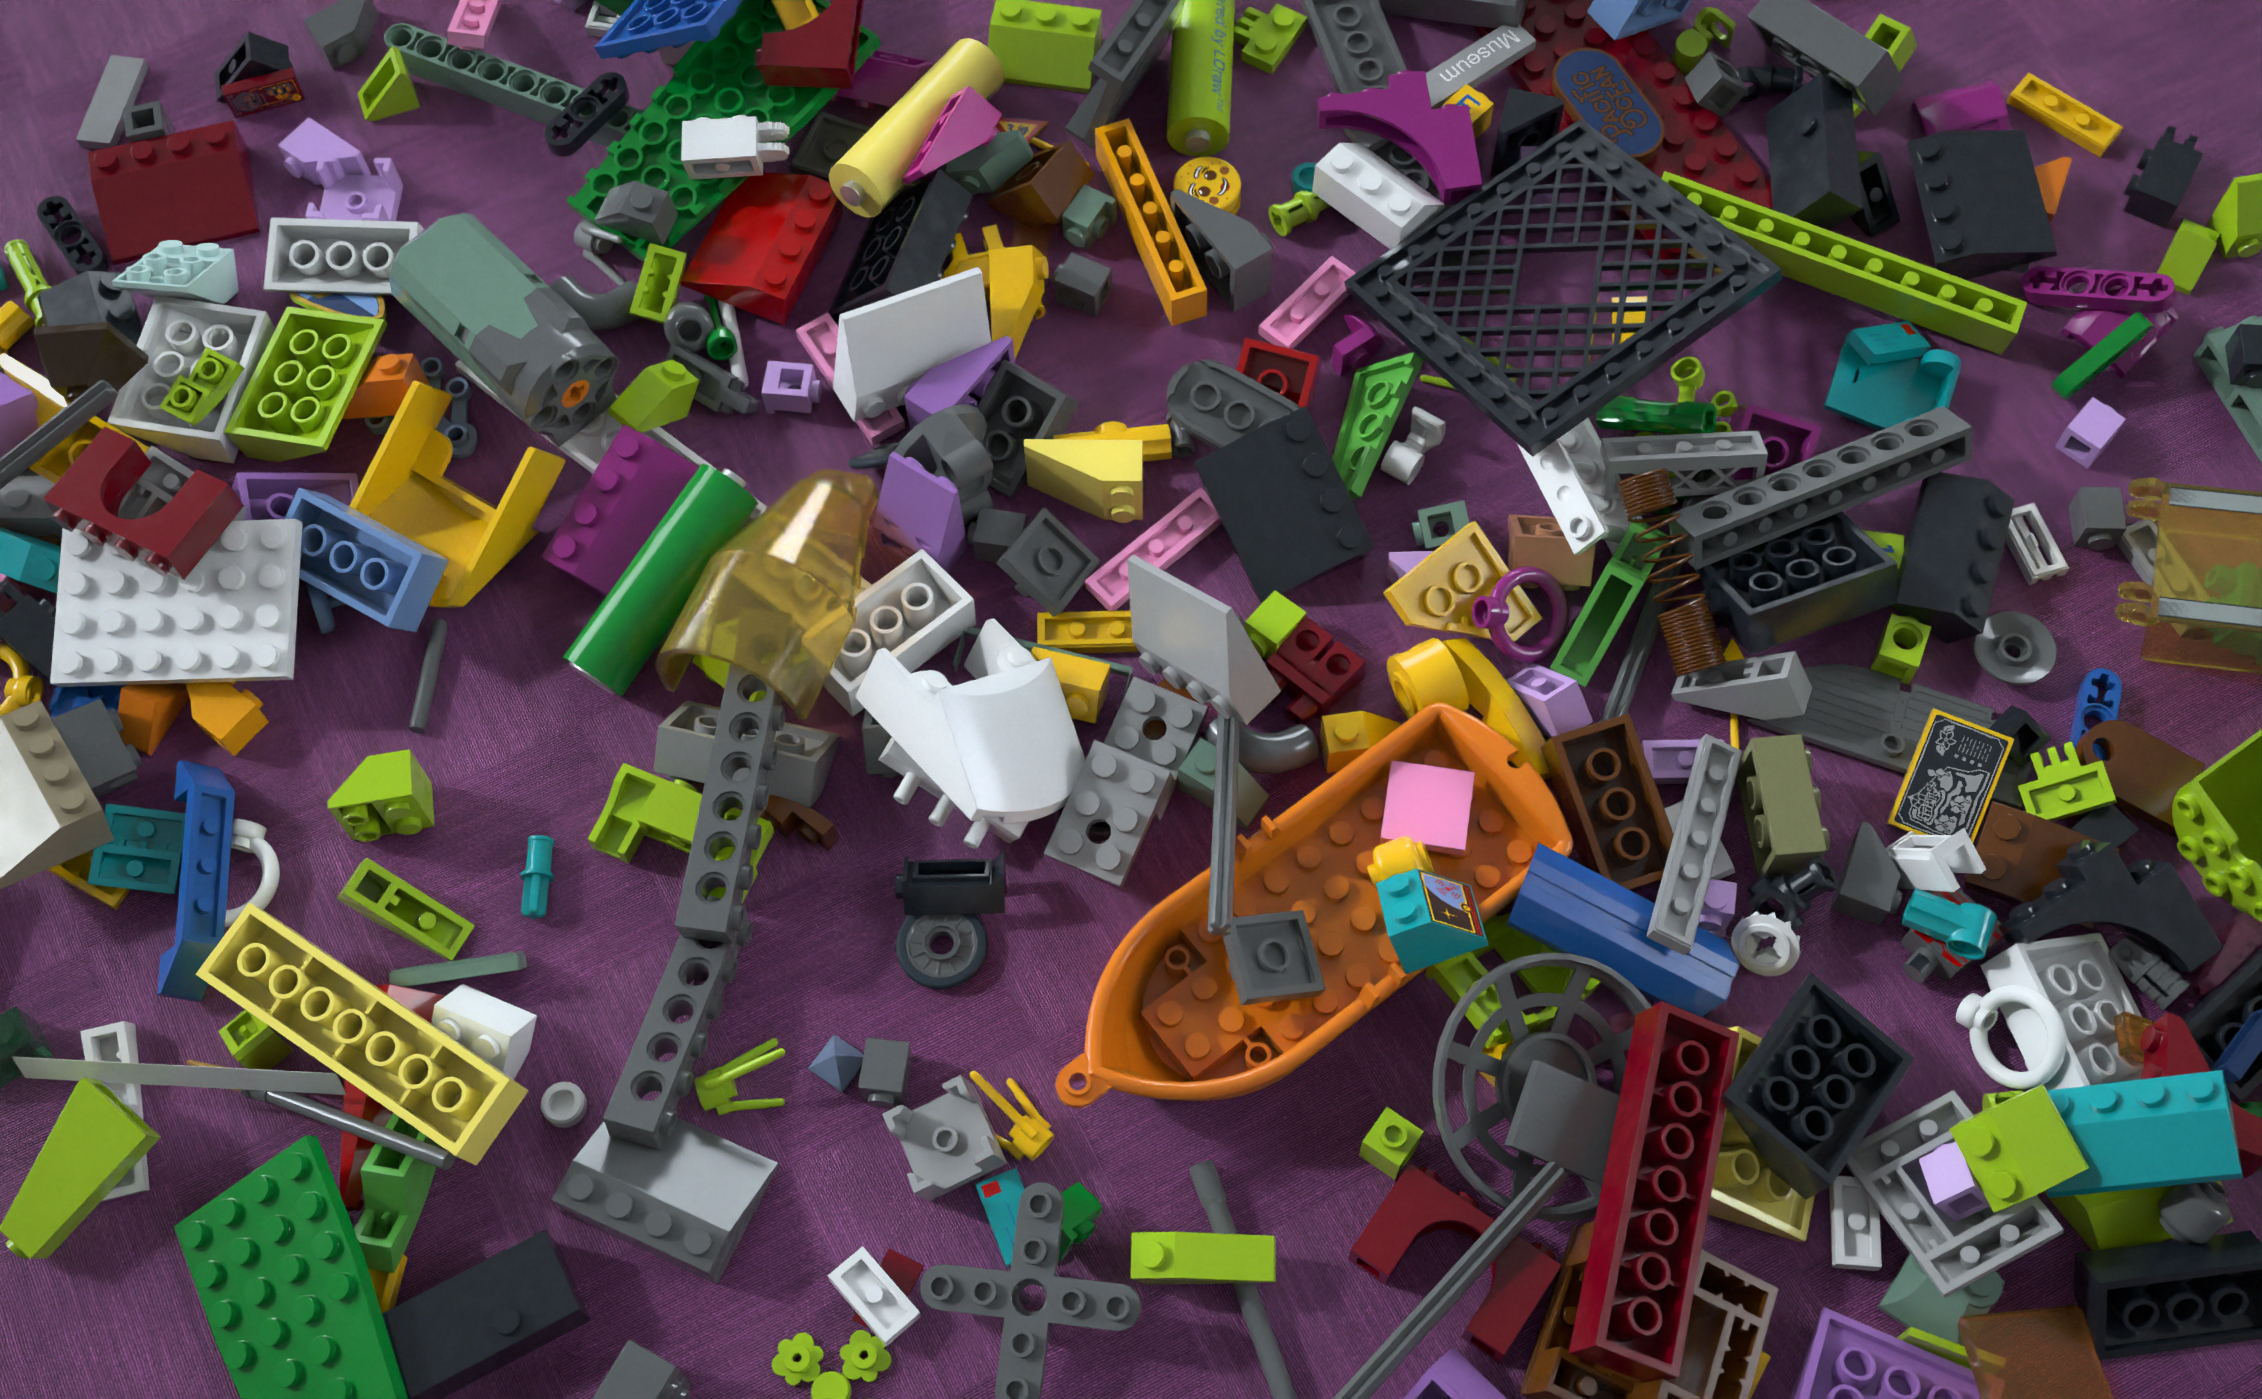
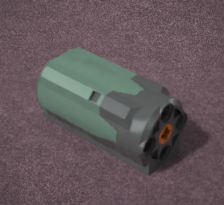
M461 213L439 218L404 246H401L394 258L389 278L392 295L535 433L547 436L559 448L607 410L617 399L612 388L614 374L619 366L617 356L592 333L582 316L472 214Z

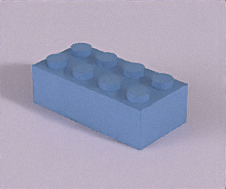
M298 488L285 519H297L302 522L299 578L389 628L416 632L449 560L329 495Z

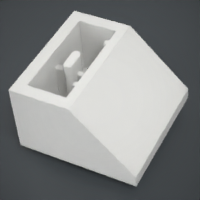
M462 984L435 1004L431 1024L514 1080L530 1051L537 1015Z

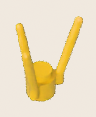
M971 1071V1079L1015 1123L1009 1132V1135L1014 1139L1013 1142L995 1133L1000 1147L1008 1151L1018 1161L1024 1155L1031 1161H1034L1044 1152L1055 1137L1049 1130L1051 1125L1040 1116L1013 1078H1008L1006 1083L1029 1117L1027 1115L1022 1117L977 1071Z

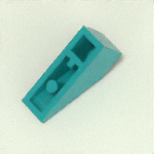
M0 527V573L20 582L57 593L61 546Z

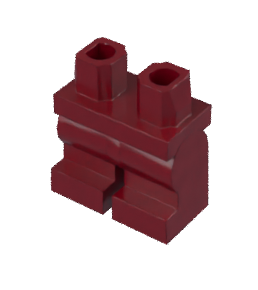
M1305 616L1281 644L1276 653H1273L1266 661V667L1281 690L1270 703L1274 704L1286 692L1294 699L1286 708V715L1295 724L1306 725L1315 716L1322 720V716L1327 715L1329 709L1335 706L1351 687L1355 688L1365 678L1366 661L1340 641L1333 645V636Z

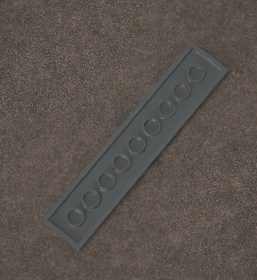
M1303 0V9L1308 17L1307 19L1336 92L1349 94L1362 92L1367 88L1387 89L1388 75L1407 70L1378 0ZM1389 141L1373 152L1442 202L1437 187L1429 174L1404 149ZM1454 205L1445 206L1444 209L1435 218L1446 212ZM1475 237L1473 240V246H1480L1477 238ZM1463 255L1447 256L1443 261V267L1462 266ZM1471 255L1469 266L1485 265L1484 255ZM1433 276L1417 277L1414 279L1413 286L1432 282ZM1441 276L1440 280L1454 276Z

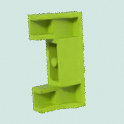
M623 763L613 781L608 800L588 837V841L593 849L626 863H630L644 835L690 854L702 794L698 793L695 787L683 780L675 779L674 782ZM735 807L731 808L726 812L724 820L731 821L737 819L743 810ZM760 817L758 825H761L762 830L759 848L752 850L749 865L753 866L752 884L758 875L756 866L774 833L772 823ZM725 847L721 849L716 855V860L725 861L733 855L735 848ZM717 887L709 895L723 898L726 888ZM744 890L742 903L749 892L748 890Z

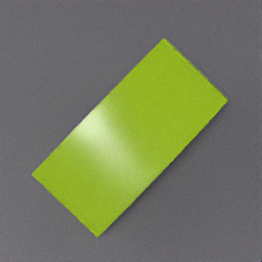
M206 347L188 378L179 374L159 408L195 426L224 398L239 378L244 367L238 362Z

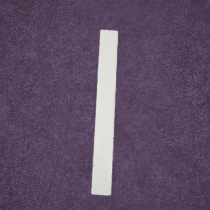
M12 1057L25 1078L80 1081L83 1077L110 1083L347 1095L336 1073Z

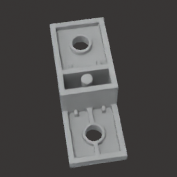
M1133 677L1104 743L1094 740L1044 851V855L1122 888L1152 819L1155 818L1161 821L1178 782V768L1191 752L1209 712L1208 706ZM1152 720H1161L1167 726L1165 735L1158 740H1150L1144 735L1145 726ZM1098 822H1105L1111 827L1109 839L1101 844L1091 842L1088 836L1091 826Z

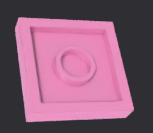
M1391 760L1380 844L1402 836H1410L1415 842L1422 841L1427 851L1464 856L1475 772Z

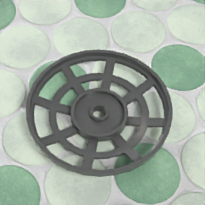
M1540 953L1519 957L1496 967L1479 979L1460 999L1448 1018L1439 1040L1433 1067L1432 1097L1437 1125L1445 1148L1457 1169L1474 1189L1501 1208L1506 1209L1530 1183L1531 1177H1535L1545 1166L1533 1164L1534 1157L1517 1151L1516 1157L1512 1156L1501 1148L1488 1132L1489 1128L1504 1118L1510 1124L1512 1123L1532 1060L1544 1062L1597 1085V1075L1594 1066L1610 1058L1614 1076V1093L1620 1095L1627 1062L1623 1051L1630 1047L1633 1027L1615 1035L1610 1025L1599 1013L1580 1001L1590 977L1616 993L1631 1010L1634 1017L1650 1008L1651 1005L1631 982L1616 970L1594 959L1574 954ZM1539 966L1564 967L1574 970L1563 995L1558 993H1534L1516 998L1510 977L1512 973ZM1494 983L1501 1007L1494 1011L1481 1025L1472 1040L1470 1048L1452 1041L1458 1024L1471 1003L1482 991ZM1536 1006L1557 1007L1549 1032L1529 1034L1521 1011ZM1574 1014L1588 1023L1599 1035L1602 1042L1585 1050L1574 1039L1566 1036ZM1503 1021H1506L1513 1043L1508 1047L1501 1059L1499 1060L1481 1053L1492 1032ZM1447 1058L1464 1065L1463 1099L1468 1121L1453 1132L1448 1122L1444 1098ZM1476 1070L1495 1077L1497 1101L1480 1113L1475 1095ZM1476 1137L1495 1160L1513 1171L1511 1197L1499 1193L1484 1182L1467 1164L1460 1150ZM1565 1171L1568 1176L1572 1175V1173ZM1581 1177L1592 1196L1561 1206H1543L1533 1218L1543 1221H1572L1593 1216L1597 1213L1602 1186Z

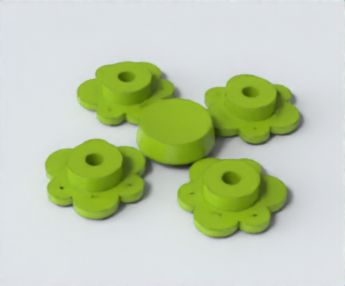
M858 1330L851 1335L850 1344L844 1345L840 1350V1356L845 1361L842 1367L843 1374L829 1371L820 1375L821 1368L818 1362L823 1359V1350L819 1346H814V1340L809 1334L798 1333L792 1341L784 1339L778 1344L780 1354L776 1355L772 1360V1369L778 1376H785L786 1382L791 1386L798 1385L801 1380L814 1382L811 1387V1399H850L851 1385L849 1380H858L862 1377L865 1382L871 1383L877 1379L878 1372H884L890 1367L892 1359L889 1352L884 1349L885 1345L876 1335L871 1337L867 1331ZM863 1353H868L866 1359H861ZM801 1356L799 1362H794L795 1357Z

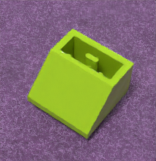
M410 749L367 756L328 800L329 811L352 840L369 842L379 839L381 835L393 833L411 835L420 832L423 828L435 827L432 782Z

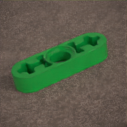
M2140 311L2136 312L2060 374L2051 384V387L2064 401L2071 398L2143 339L2154 325Z

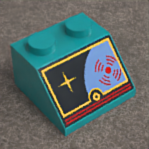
M1414 869L1403 874H1395L1386 880L1376 883L1388 936L1405 974L1489 945L1471 885L1420 869Z

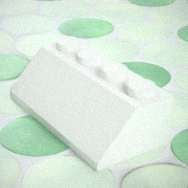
M271 218L264 290L266 292L392 295L389 278L394 258L401 246H404L425 229L418 222Z
M921 549L803 635L800 640V648L827 691L854 716L864 709L862 704L856 699V693L877 650L886 648L909 673L913 672L961 636L963 631L968 630V627H973L976 624L974 599Z

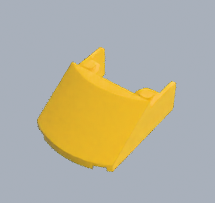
M414 380L349 507L448 559L449 562L428 606L439 608L464 607L539 532L532 527L566 460L558 455L531 446L528 447L498 507L494 506L443 476L453 454V445L450 439L445 434L436 430L452 399V395L444 390Z

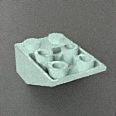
M178 240L160 242L159 246L143 255L142 259L134 265L127 267L126 271L112 281L113 287L154 299L156 295L225 304L239 292L234 249L219 248V245L215 243L188 246L183 245Z

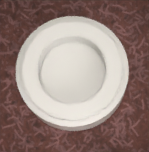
M558 1082L550 1086L543 1094L541 1110L552 1125L567 1128L574 1126L584 1117L587 1110V1100L577 1085L570 1082Z

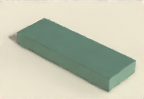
M523 951L405 967L391 971L389 973V980L392 985L405 987L515 971L527 967L526 954Z

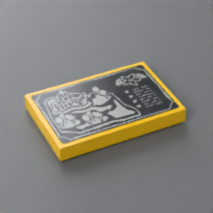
M1933 708L1886 824L1908 833L1913 831L1915 835H1954L1964 828L1973 843L2014 739Z

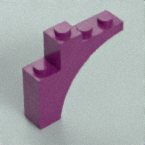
M1403 70L1396 74L1388 75L1387 89L1367 88L1362 92L1349 94L1335 92L1325 97L1317 98V122L1319 129L1345 128L1364 131L1389 140L1413 156L1429 174L1445 206L1456 205L1477 189L1482 188L1469 105L1457 106L1455 104H1447L1438 109H1432L1425 70L1416 72Z

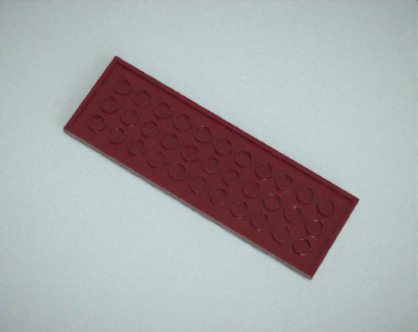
M1528 0L1521 26L1536 39L1535 49L1505 68L1523 91L1555 97L1552 91L1553 69L1561 56L1578 48L1603 50L1614 56L1621 63L1663 120L1665 133L1660 148L1653 158L1642 163L1643 166L1659 178H1662L1664 171L1773 210L1771 181L1719 117L1697 104L1685 80V75L1648 30L1614 40L1587 13L1593 0ZM1473 26L1481 38L1495 30V28ZM1563 109L1558 134L1574 123L1565 109ZM1601 191L1606 198L1607 191ZM1613 196L1612 201H1620L1615 196ZM1616 210L1623 221L1630 220L1631 210ZM1637 215V220H1645L1640 215ZM1656 229L1635 230V237L1638 240H1655ZM1662 233V239H1670ZM1681 248L1660 249L1659 260L1680 259ZM1645 249L1652 258L1653 249ZM1688 253L1687 259H1696ZM1661 269L1666 277L1679 272V269Z

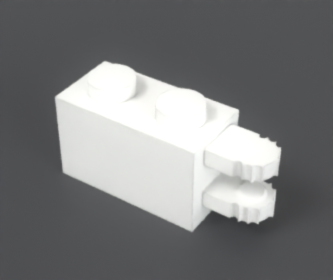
M736 115L732 118L723 119L702 117L693 121H682L681 161L689 180L763 175V162L781 161L787 159L789 155V147L785 143L763 142L785 140L789 135V127L781 122L758 123L756 116L748 117L745 115Z

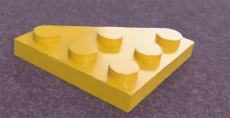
M1474 521L1468 523L1384 591L1383 594L1406 626L1492 640L1488 629L1478 628L1474 624L1472 619L1473 604L1479 596H1490L1496 583L1510 570L1477 522ZM1520 585L1513 588L1505 600L1509 607V618L1504 627L1514 642L1542 619Z

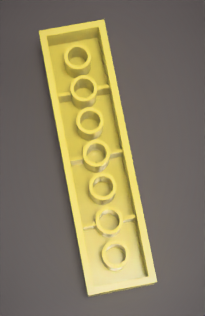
M251 903L246 905L196 973L198 977L450 1153L476 1166L529 1091L290 927Z

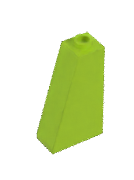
M83 1077L77 1083L0 1226V1231L9 1238L6 1242L7 1247L22 1259H48L161 1138L154 1129L99 1079Z

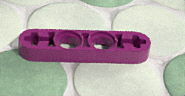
M2040 266L2028 270L2021 279L2026 300L2036 305L2161 313L2174 305L2177 296L2172 278L2157 273ZM2076 283H2086L2089 285L2081 293L2074 294L2068 291ZM2122 285L2128 288L2120 296H2110L2107 294L2108 290L2114 286ZM2158 290H2162L2158 293L2157 297H2151L2155 295Z

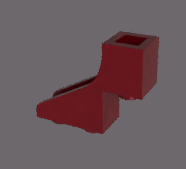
M2166 1012L2153 1025L2147 1026L2140 1040V1047L2144 1050V1069L2141 1079L2211 1071L2185 1021L2181 1017ZM2231 1100L2243 1179H2247L2262 1167V1118L2245 1111Z

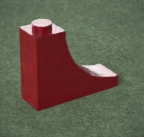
M833 0L825 11L802 26L783 32L763 33L762 47L757 48L755 52V66L757 70H761L765 84L771 86L853 89L864 0Z

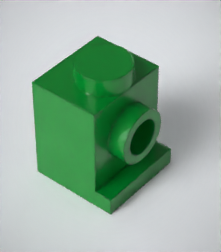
M1079 1181L1062 1192L1065 1209L1058 1263L1066 1257L1073 1243L1080 1245L1095 1231L1096 1226L1093 1222L1102 1214V1205L1098 1198L1089 1193Z

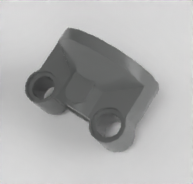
M969 404L953 405L933 413L916 425L900 441L894 451L905 459L906 457L914 458L922 464L927 472L937 478L939 476L946 477L956 485L959 491L964 528L970 525L971 521H977L980 507L994 509V503L987 491L993 476V463L982 445L987 423L979 409Z

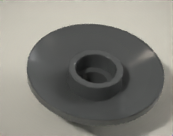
M2006 611L1988 617L1983 633L1974 637V652L1981 667L1990 676L2006 684L2022 686L2036 683L2048 675L2056 661L2057 649L2050 631L2036 618L2021 612ZM2005 651L2013 652L2016 658L2009 656Z

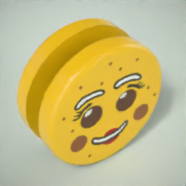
M1199 157L1188 161L1177 171L1174 178L1173 191L1178 189L1233 215L1238 213L1241 203V179L1237 170L1231 164L1215 157Z

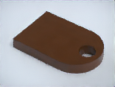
M2104 721L2086 731L2080 737L2075 750L2079 763L2082 767L2101 761L2093 751V743L2103 748L2106 754V761H2103L2117 800V803L2113 805L2176 837L2177 834L2172 817L2173 800L2180 788L2203 772L2205 763L2124 721Z

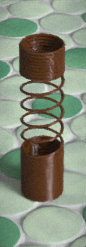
M1661 468L1625 479L1616 486L1619 487L1620 498H1622L1621 502L1625 506L1624 510H1626L1627 521L1631 523H1644L1667 519L1639 533L1633 541L1637 543H1650L1674 539L1644 554L1640 561L1643 563H1656L1684 558L1648 576L1646 581L1649 583H1662L1691 578L1659 593L1652 601L1655 603H1669L1698 598L1657 617L1659 622H1661L1662 633L1665 634L1664 638H1666L1667 649H1669V657L1673 661V668L1676 669L1674 672L1677 673V677H1681L1724 664L1727 660L1725 659L1726 656H1724V648L1720 644V637L1717 636L1719 633L1716 632L1717 628H1715L1714 617H1712L1713 613L1709 609V601H1703L1707 595L1694 594L1659 599L1698 580L1701 575L1695 573L1652 579L1694 557V554L1688 553L1646 559L1650 555L1678 543L1688 536L1686 533L1657 538L1639 539L1645 534L1679 519L1682 515L1674 513L1644 519H1632L1676 504L1677 500H1675L1674 489L1671 488L1672 484H1670L1669 473H1667L1668 469Z

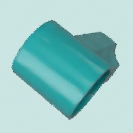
M1918 888L1912 893L1902 917V925L1946 942V947L1952 953L1972 960L1984 958L1997 921L1996 914L1982 905L1975 903H1962L1958 905Z

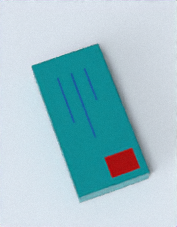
M1909 321L1852 329L1847 338L1850 345L1868 365L1920 357L1931 346Z
M1017 1168L975 1184L1007 1269L1011 1268L1019 1200L1025 1190Z

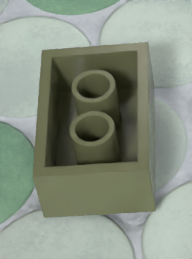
M1801 734L1751 738L1740 760L1736 782L1756 879L1764 874H1768L1770 878L1776 874L1784 875L1785 873H1790L1794 876L1809 866V860L1816 856L1822 859L1830 847L1828 829L1826 826H1821L1818 813L1821 809L1820 792L1818 787L1812 786L1810 777L1813 768L1812 755L1808 748L1804 749Z

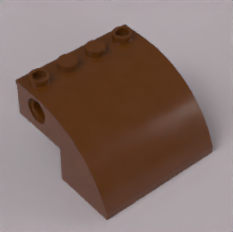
M1595 1221L1572 1227L1561 1261L1562 1266L1555 1280L1520 1395L1528 1399H1748L1779 1288L1701 1249L1679 1378L1667 1381L1660 1379L1642 1382L1569 1354Z

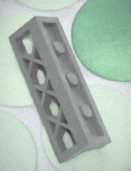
M1759 431L1601 438L1600 453L1605 465L1602 495L1604 500L1622 499L1620 498L1619 487L1614 486L1615 474L1633 473L1636 476L1661 468L1668 469L1667 471H1672L1677 475L1670 480L1671 488L1674 489V496L1721 494L1764 477L1768 453ZM1753 467L1751 479L1734 480L1731 477L1740 468ZM1712 469L1716 473L1705 482H1695L1691 478L1701 470Z

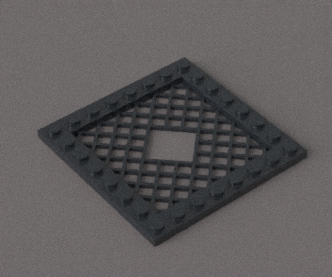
M1579 119L1490 180L1482 188L1477 189L1344 281L1347 293L1533 457L1782 280V269L1582 119ZM1570 173H1583L1581 183L1562 184V178ZM1589 177L1593 179L1595 182L1588 183ZM1607 191L1605 202H1585L1587 192ZM1580 192L1578 203H1559L1560 193ZM1553 193L1551 204H1532L1535 195ZM1613 196H1615L1620 201H1612ZM1631 210L1630 220L1610 221L1611 211ZM1604 211L1603 221L1583 222L1584 212ZM1577 212L1576 221L1574 223H1556L1557 213ZM1550 213L1549 222L1547 224H1529L1530 214ZM1523 214L1522 224L1502 225L1505 216ZM1637 215H1640L1645 220H1637ZM1656 229L1655 240H1634L1635 230ZM1628 230L1627 241H1607L1608 231ZM1601 231L1600 242H1580L1581 232ZM1574 232L1572 243H1553L1554 233ZM1527 233H1547L1546 241L1543 244H1526ZM1662 233L1670 239H1662ZM1501 234H1520L1519 243L1499 245ZM1478 235H1493L1492 245L1473 246V240ZM1681 248L1680 259L1659 260L1660 249ZM1653 249L1652 260L1631 261L1633 250ZM1626 250L1624 261L1604 262L1605 251ZM1598 251L1591 303L1516 305L1524 253ZM1688 253L1696 259H1687ZM1497 254H1517L1515 264L1496 265ZM1463 255L1462 266L1443 267V261L1447 256ZM1471 255H1490L1488 265L1469 266ZM1707 268L1706 279L1685 280L1686 269ZM1658 269H1679L1678 280L1657 281ZM1630 270H1651L1650 281H1629ZM1602 271H1623L1622 282H1601ZM1494 274H1513L1512 285H1492ZM1460 275L1458 286L1439 287L1441 276ZM1467 275H1486L1485 286H1465ZM1433 276L1431 287L1412 288L1414 279L1417 277ZM1684 289H1697L1682 300ZM1648 290L1647 302H1626L1627 291ZM1655 290H1676L1675 301L1654 302ZM1620 291L1619 303H1598L1599 293ZM1510 294L1508 305L1489 306L1490 295ZM1464 295H1483L1481 306L1462 307ZM1430 296L1428 307L1416 297ZM1437 296H1456L1454 307H1435ZM1646 311L1644 323H1623L1625 312ZM1653 311H1666L1652 321ZM1599 312H1617L1616 324H1595L1596 314ZM1562 313L1560 325H1540L1541 314ZM1569 313H1589L1588 324L1567 325ZM1534 314L1532 326H1512L1514 315ZM1480 315L1478 327H1458L1460 316ZM1487 315H1507L1505 326L1485 327ZM1438 316H1452L1451 327ZM1615 333L1613 345H1592L1593 335ZM1622 333H1635L1621 343ZM1559 334L1557 346L1536 347L1538 335ZM1566 334H1586L1585 346H1564ZM1511 335H1531L1529 347H1509ZM1476 336L1474 347L1462 337ZM1483 336H1503L1502 347L1482 348ZM1563 355H1583L1582 367H1561ZM1591 355H1604L1589 365ZM1527 356L1526 368H1506L1507 357ZM1535 356H1555L1554 368H1533ZM1485 357H1500L1498 368ZM1552 377L1551 388L1530 390L1531 378ZM1560 377H1573L1558 387ZM1509 378H1524L1523 388L1521 389Z

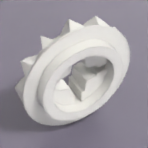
M1756 911L1751 916L1745 919L1742 918L1732 933L1731 944L1736 958L1748 970L1759 975H1782L1794 967L1801 954L1799 947L1800 936L1795 935L1791 929L1790 921L1784 923L1777 919L1775 912L1769 915H1760ZM1769 936L1776 937L1773 947L1768 946L1757 951L1761 937L1764 939Z

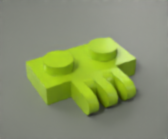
M1276 3L1268 15L1248 7L1243 13V17H1240L1236 26H1234L1233 40L1245 46L1242 50L1241 60L1273 74L1307 27L1308 17Z
M2072 741L2064 743V752L2069 758L2065 761L2060 762L2055 747L2047 749L2052 765L2045 767L2039 752L2030 754L2039 780L2018 786L2026 812L2051 822L2117 803L2103 761L2081 767Z

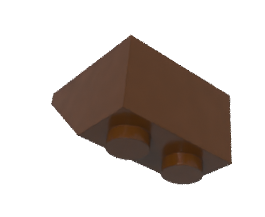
M1068 140L1033 154L1032 160L999 186L986 202L991 208L1032 227L1048 222L1050 225H1054L1062 220V215L1066 208L1071 204L1083 185H1087L1095 174L1071 141Z

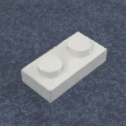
M1837 1176L1832 1186L1829 1187L1832 1268L1878 1271L1882 1268L1879 1209L1855 1177Z
M863 1246L828 1275L829 1281L886 1347L921 1317L918 1309Z

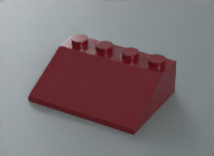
M234 120L87 152L91 184L110 257L114 265L140 260L143 258V255L159 246L160 242L167 240H178L183 245L196 246L202 243H215L260 232L248 147Z

